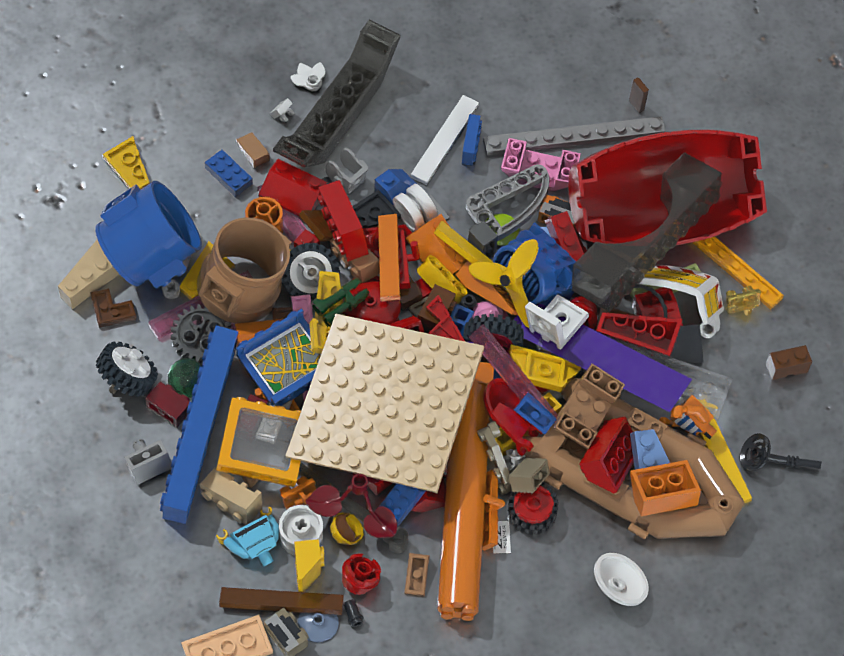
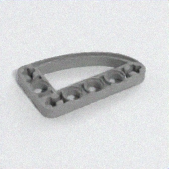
M533 165L470 196L466 200V210L476 224L482 222L479 220L480 216H487L489 220L485 223L491 226L494 232H497L499 241L523 226L540 209L548 194L549 174L543 165ZM522 178L526 179L527 183L521 185L517 181ZM542 183L537 197L529 207L512 221L501 227L489 208ZM504 186H508L511 188V191L503 192L501 189ZM493 194L496 198L494 200H487L485 196Z

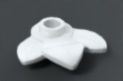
M321 62L317 63L313 68L300 63L297 69L298 74L292 75L291 80L297 86H303L310 91H316L322 86L321 79L325 76V68Z

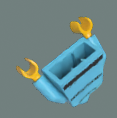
M268 507V513H263L261 509V518L230 534L231 537H229L227 530L223 529L222 531L225 536L219 537L216 535L218 542L224 544L231 552L243 559L248 558V560H251L258 556L263 567L270 564L274 560L268 550L277 546L276 542L279 539V525L272 515L271 507Z

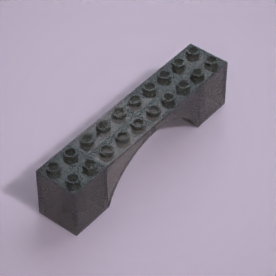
M684 152L663 173L660 200L668 211V217L664 223L651 234L635 241L616 244L595 242L573 265L572 291L608 312L614 307L619 306L622 298L625 295H629L633 287L637 283H641L644 275L648 271L651 272L655 264L665 257L667 251L670 248L673 249L677 241L687 234L688 229L691 226H695L699 218L708 212L710 206L718 202L720 198L719 191L722 185V172Z

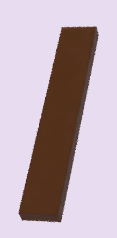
M221 587L219 607L279 611L285 608L287 612L342 615L344 595Z

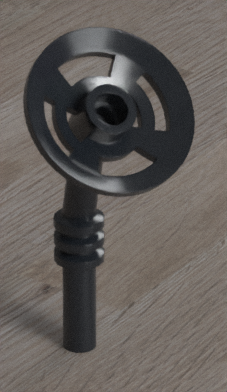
M761 433L750 436L743 444L740 452L742 467L751 472L762 468L767 461L785 464L786 467H789V465L791 467L795 466V468L801 466L821 469L822 461L800 459L799 456L795 458L794 456L790 457V455L785 457L770 454V441L767 436ZM757 440H763V443H762V442L754 443V442L757 441ZM751 449L750 460L747 461V453Z

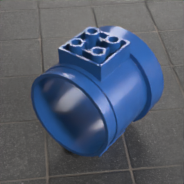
M153 181L142 189L135 184L105 205L100 215L104 221L99 222L95 227L96 236L104 254L116 271L134 286H140L144 281L150 280L155 288L159 286L165 287L172 281L171 278L176 275L179 277L187 271L186 268L189 266L191 256L202 248L199 232L189 213L178 198L159 181Z

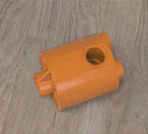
M259 197L253 199L247 205L245 218L262 219L276 227L283 234V210L280 203L269 197Z

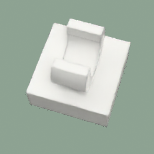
M287 98L280 102L269 114L274 119L280 117V120L285 123L288 121L285 113H288L289 116L295 114L289 108L293 103Z

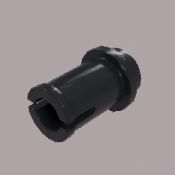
M470 294L465 295L461 300L462 306L473 311L476 305V298Z
M356 600L346 601L343 606L349 617L348 623L352 627L362 625L364 617L359 612Z

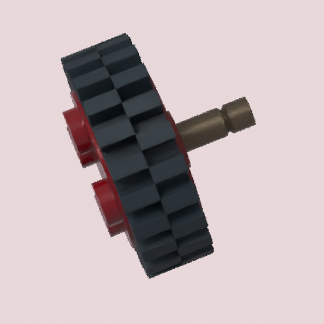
M482 314L481 318L475 316L474 319L471 318L469 322H466L463 338L465 342H475L486 348L488 351L487 363L495 364V359L501 358L507 361L511 345L523 347L524 330L520 324H517V321H510V317L502 318L503 315L499 314L498 318L494 317V314H490V317Z

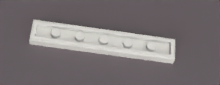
M464 95L461 97L411 173L412 179L425 185L429 183L467 125L469 114H474L478 108L479 102Z

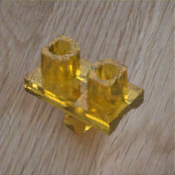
M752 286L744 287L742 293L736 294L733 290L727 291L726 311L728 314L744 311L746 315L752 314V308L760 306L761 291L759 289L754 290Z

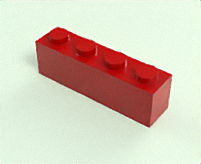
M602 312L596 331L610 338L671 358L683 319Z

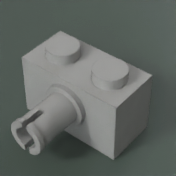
M138 439L141 446L135 441L133 448L136 452L124 457L137 485L171 469L172 462L161 440L146 446L143 439Z

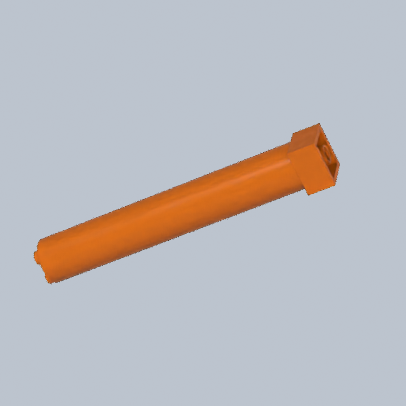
M479 363L447 464L437 607L443 619L455 617L471 621L479 609L485 511L483 497L486 495L488 462L486 451L488 446L485 441L481 442L477 430L487 427V424L490 423V416L484 405L483 393L487 383L493 380L494 363Z

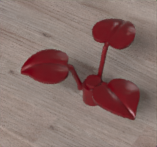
M352 473V483L341 497H339V491L335 487L324 485L314 490L305 500L306 505L314 513L324 517H332L341 512L342 504L340 501H343L350 491L356 495H364L370 513L364 519L365 531L370 536L376 538H392L396 535L397 521L392 511L383 506L373 511L367 491L368 482L374 484L380 482V479L367 477L361 473Z

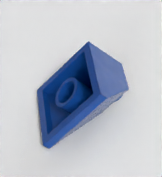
M388 169L375 179L374 191L379 189L394 206L393 198L400 193L406 194V189L417 183L403 169Z

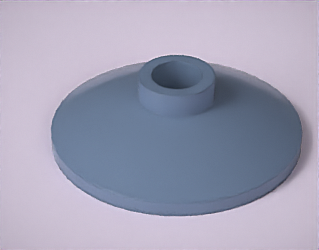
M301 612L298 617V627L305 629L309 636L307 639L311 642H325L331 639L338 630L339 620L338 616L334 614ZM315 618H321L322 621L317 623Z

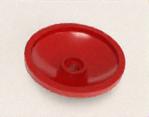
M364 282L351 291L352 295L356 296L367 288L369 295L351 312L348 310L345 316L386 325L398 320L401 311L400 300L381 302L380 282ZM369 300H373V301H374V302L371 303V304L368 303Z
M503 378L491 380L485 386L483 393L484 405L489 416L498 403H502L514 410L525 396L514 383Z

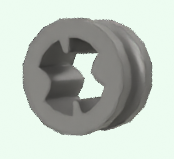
M175 280L162 287L163 294L168 299L177 298L180 294L179 284ZM170 287L171 289V287H174L175 291L171 290V292H169L168 288Z

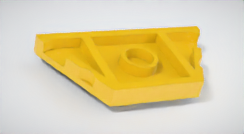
M511 345L509 348V353L523 383L561 392L582 369L561 357Z

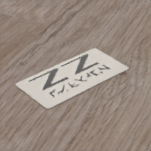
M498 521V545L493 547L494 554L511 553L509 521Z

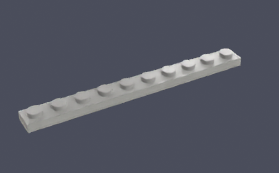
M661 116L484 136L483 142L486 156L505 154L509 138L526 141V150L532 151L629 140L665 132V127Z

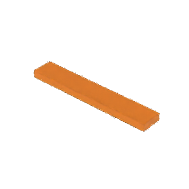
M397 214L378 216L381 302L400 300Z

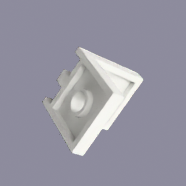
M558 294L544 310L530 301L525 306L530 331L532 333L534 331L540 333L542 339L547 342L553 341L560 350L589 317L588 312ZM564 316L566 320L561 322L558 317Z

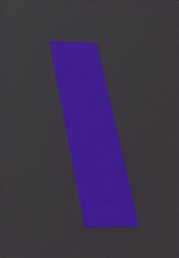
M540 303L536 304V306L543 310L547 307ZM519 316L514 318L517 324H520L524 330V339L585 370L591 364H594L624 383V390L668 412L672 410L692 381L691 378L583 324L560 350L553 341L547 342L542 339L540 333L536 331L532 333L523 324ZM561 316L558 317V319L561 320V322H564L566 320V317Z

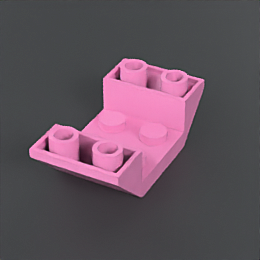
M508 139L501 170L506 175L511 177L533 165L539 164L543 165L549 174V191H557L568 187L569 171L574 164L579 162L581 153L563 150L561 157L526 150V141ZM521 178L517 182L524 185L527 183V180ZM540 183V184H538V185H536V186H534V187L541 189L542 183Z

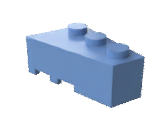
M654 429L630 433L635 470L670 463Z

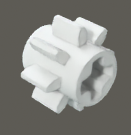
M513 449L507 450V455L503 456L509 473L513 472L525 458V455L520 456L517 450L513 451Z

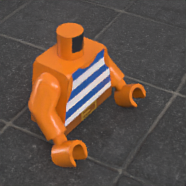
M693 395L687 398L681 405L672 408L671 420L666 417L659 419V421L666 425L681 427L686 432H690L695 436L702 432L708 439L717 432L709 424L714 416Z

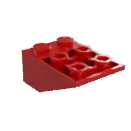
M665 287L655 289L663 298L667 307L668 318L681 319L677 300L672 289ZM648 291L634 295L632 308L635 315L664 318L663 307L659 299L652 292Z

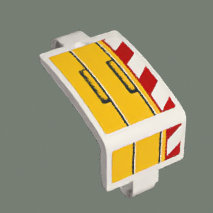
M643 265L638 270L626 271L617 279L619 289L629 285L625 281V277H627V282H631V285L659 286L696 296L699 313L703 321L700 324L701 336L711 338L720 329L719 314L724 311L719 281L712 275L675 266ZM706 324L711 325L713 331L708 330Z

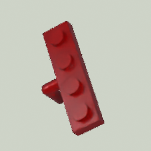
M404 229L398 230L400 289L411 288L408 262L419 260L420 252L418 242L412 241L410 243L412 254H407Z

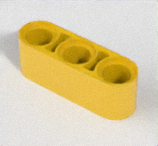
M429 255L417 268L418 274L432 289L436 284L455 293L457 304L468 294L467 289L436 257Z

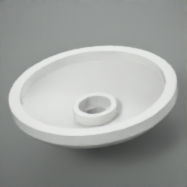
M618 553L603 554L596 561L594 575L598 586L607 597L616 603L626 606L639 605L646 599L649 591L648 581L643 571L635 562Z

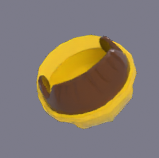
M338 513L330 525L332 537L337 543L353 545L359 542L364 535L362 524L350 513Z

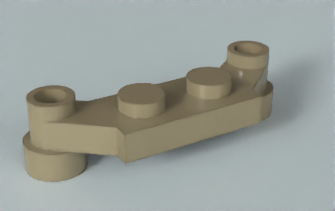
M493 421L487 424V427L477 430V434L481 442L485 441L489 450L486 453L489 460L494 462L496 467L493 468L494 474L501 481L498 484V489L501 495L512 491L509 484L510 473L500 447L495 438L501 436L498 425Z

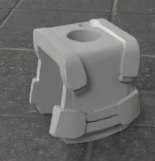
M344 148L341 151L340 159L343 166L355 173L351 178L346 176L340 170V167L331 160L326 164L325 168L326 174L333 182L340 180L346 194L352 193L365 181L366 172L368 171L367 164L363 160H358L349 148Z

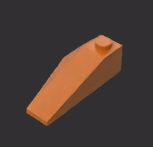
M469 261L455 274L459 278V282L466 289L473 291L508 313L519 316L507 291L499 285L489 284L472 276L468 269L471 265Z

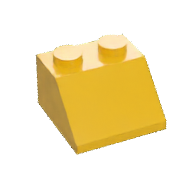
M319 539L294 541L298 592H305L320 576L321 567H324V547L319 546Z

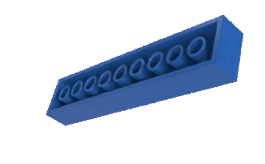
M215 325L214 332L210 331L208 346L204 350L202 367L200 366L197 384L194 385L192 392V402H189L187 419L183 422L182 435L178 439L176 456L173 457L171 463V475L168 474L165 485L166 490L162 494L160 501V511L163 512V519L182 524L187 522L235 355L238 340V331Z

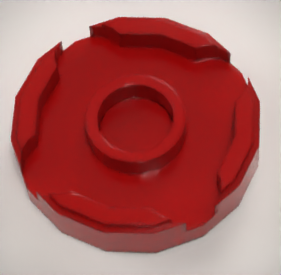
M539 486L533 494L531 492L529 494L527 492L516 493L513 504L514 511L524 522L531 524L541 523L552 514L554 501L550 492L544 487Z

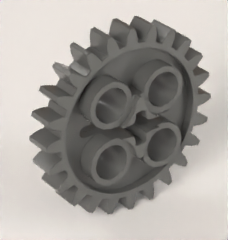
M198 304L197 309H194L191 305L190 312L183 309V315L177 314L178 320H173L175 327H171L173 334L170 337L171 340H174L172 347H177L176 353L183 352L182 359L188 356L189 363L194 359L196 365H198L199 361H203L205 348L202 345L208 344L210 329L215 328V325L229 329L232 323H226L227 321L215 316L206 307L201 309L200 304ZM198 320L202 324L195 325L193 324V321ZM206 321H210L198 348L195 349L194 346L198 342L199 335H201ZM190 336L194 340L186 341L184 338Z

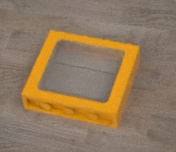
M243 397L232 398L216 470L294 487L297 482L301 461L287 458L286 453L301 410L291 411L286 410L283 406L273 407L260 401L250 402Z

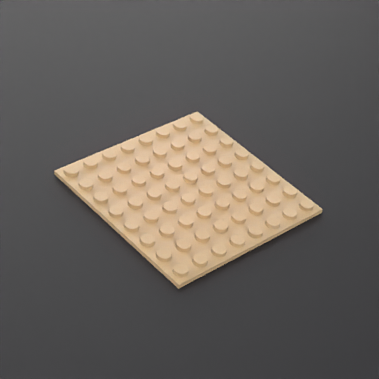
M335 314L286 457L354 474L361 473L367 477L438 493L485 347L474 343Z

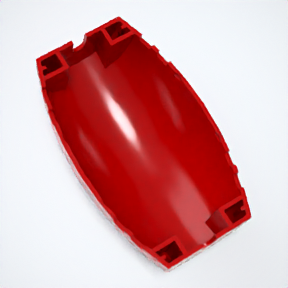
M720 130L663 132L624 141L586 157L574 164L569 171V201L578 233L584 240L606 245L638 248L664 247L711 238L756 219L767 212L763 180H758L756 170L762 169L758 137Z

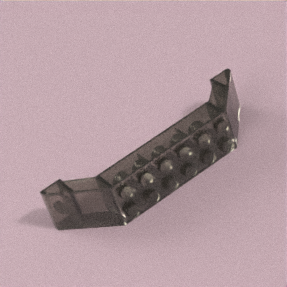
M369 19L360 31L359 38L349 60L294 134L287 137L282 136L273 148V152L304 168L325 163L380 88L400 40V34Z

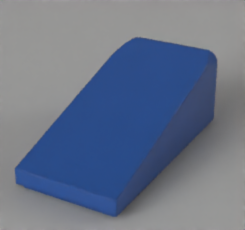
M528 392L514 409V411L543 434H546L557 420Z

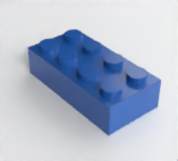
M469 114L462 154L463 165L473 166V162H476L482 128L480 115Z
M220 150L205 161V169L234 197H237L253 185V178L223 150Z
M396 484L380 506L392 511L398 528L426 490Z

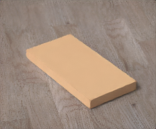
M259 615L181 642L185 656H267L273 654L272 646Z

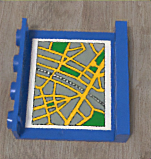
M303 309L289 313L287 318L274 322L267 330L257 332L252 339L244 340L236 347V356L273 407L283 406L309 390L321 354L311 352L310 325L303 317Z

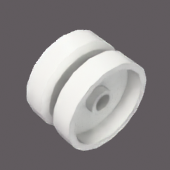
M413 184L407 188L406 194L400 193L393 198L394 207L400 212L401 219L414 232L425 224L424 221L429 222L438 216L437 209L431 198L418 184Z
M307 505L290 507L282 514L279 520V540L287 553L295 556L294 541L319 539V546H321L323 542V521L321 515L314 513Z

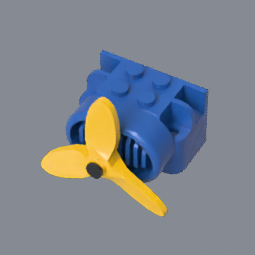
M536 222L532 224L529 230L521 231L516 239L511 240L508 245L499 248L493 257V262L478 261L471 264L468 268L471 275L489 284L502 285L510 294L521 321L528 328L529 324L525 306L529 301L535 305L540 303L548 306L557 294L569 301L587 274L569 253L560 247L555 239L550 237Z

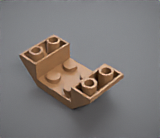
M591 364L575 386L557 417L554 429L588 450L598 433L596 431L611 404L617 400L625 384L594 364Z

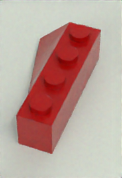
M568 211L549 217L545 220L550 236L587 272L578 288L586 286L594 259L577 236Z

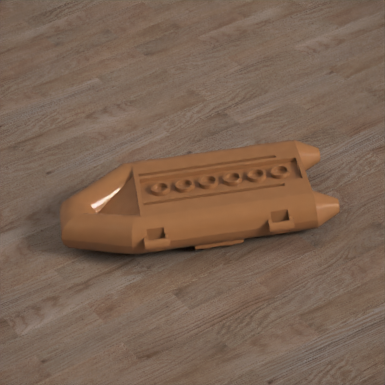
M573 378L560 392L566 402L581 378ZM619 394L617 400L611 404L596 432H599L606 420L626 416L633 432L654 429L670 463L688 461L701 489L698 506L640 516L634 502L630 471L635 470L634 463L617 493H611L587 481L579 465L587 449L554 429L555 423L543 437H522L534 445L531 451H526L524 454L525 458L548 460L550 474L544 482L558 490L562 485H565L631 523L628 530L644 540L649 534L657 539L725 536L745 504L712 450L705 447L706 441L690 432L685 436L621 400L622 394Z

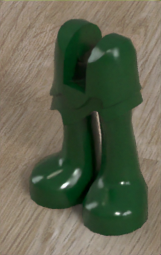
M359 278L349 281L328 298L315 299L311 302L315 312L322 316L329 308L344 298V303L322 317L327 327H331L335 314L343 315L348 310L351 312L369 295L367 288L356 296L352 295L351 291L362 283Z

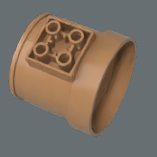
M238 218L225 224L218 232L211 253L205 258L198 275L197 290L202 303L215 316L232 323L256 322L266 317L274 308L279 297L282 284L281 279L289 263V247L292 242L276 227L262 219ZM240 257L250 260L264 269L269 277L252 279L241 276L232 271L222 258Z

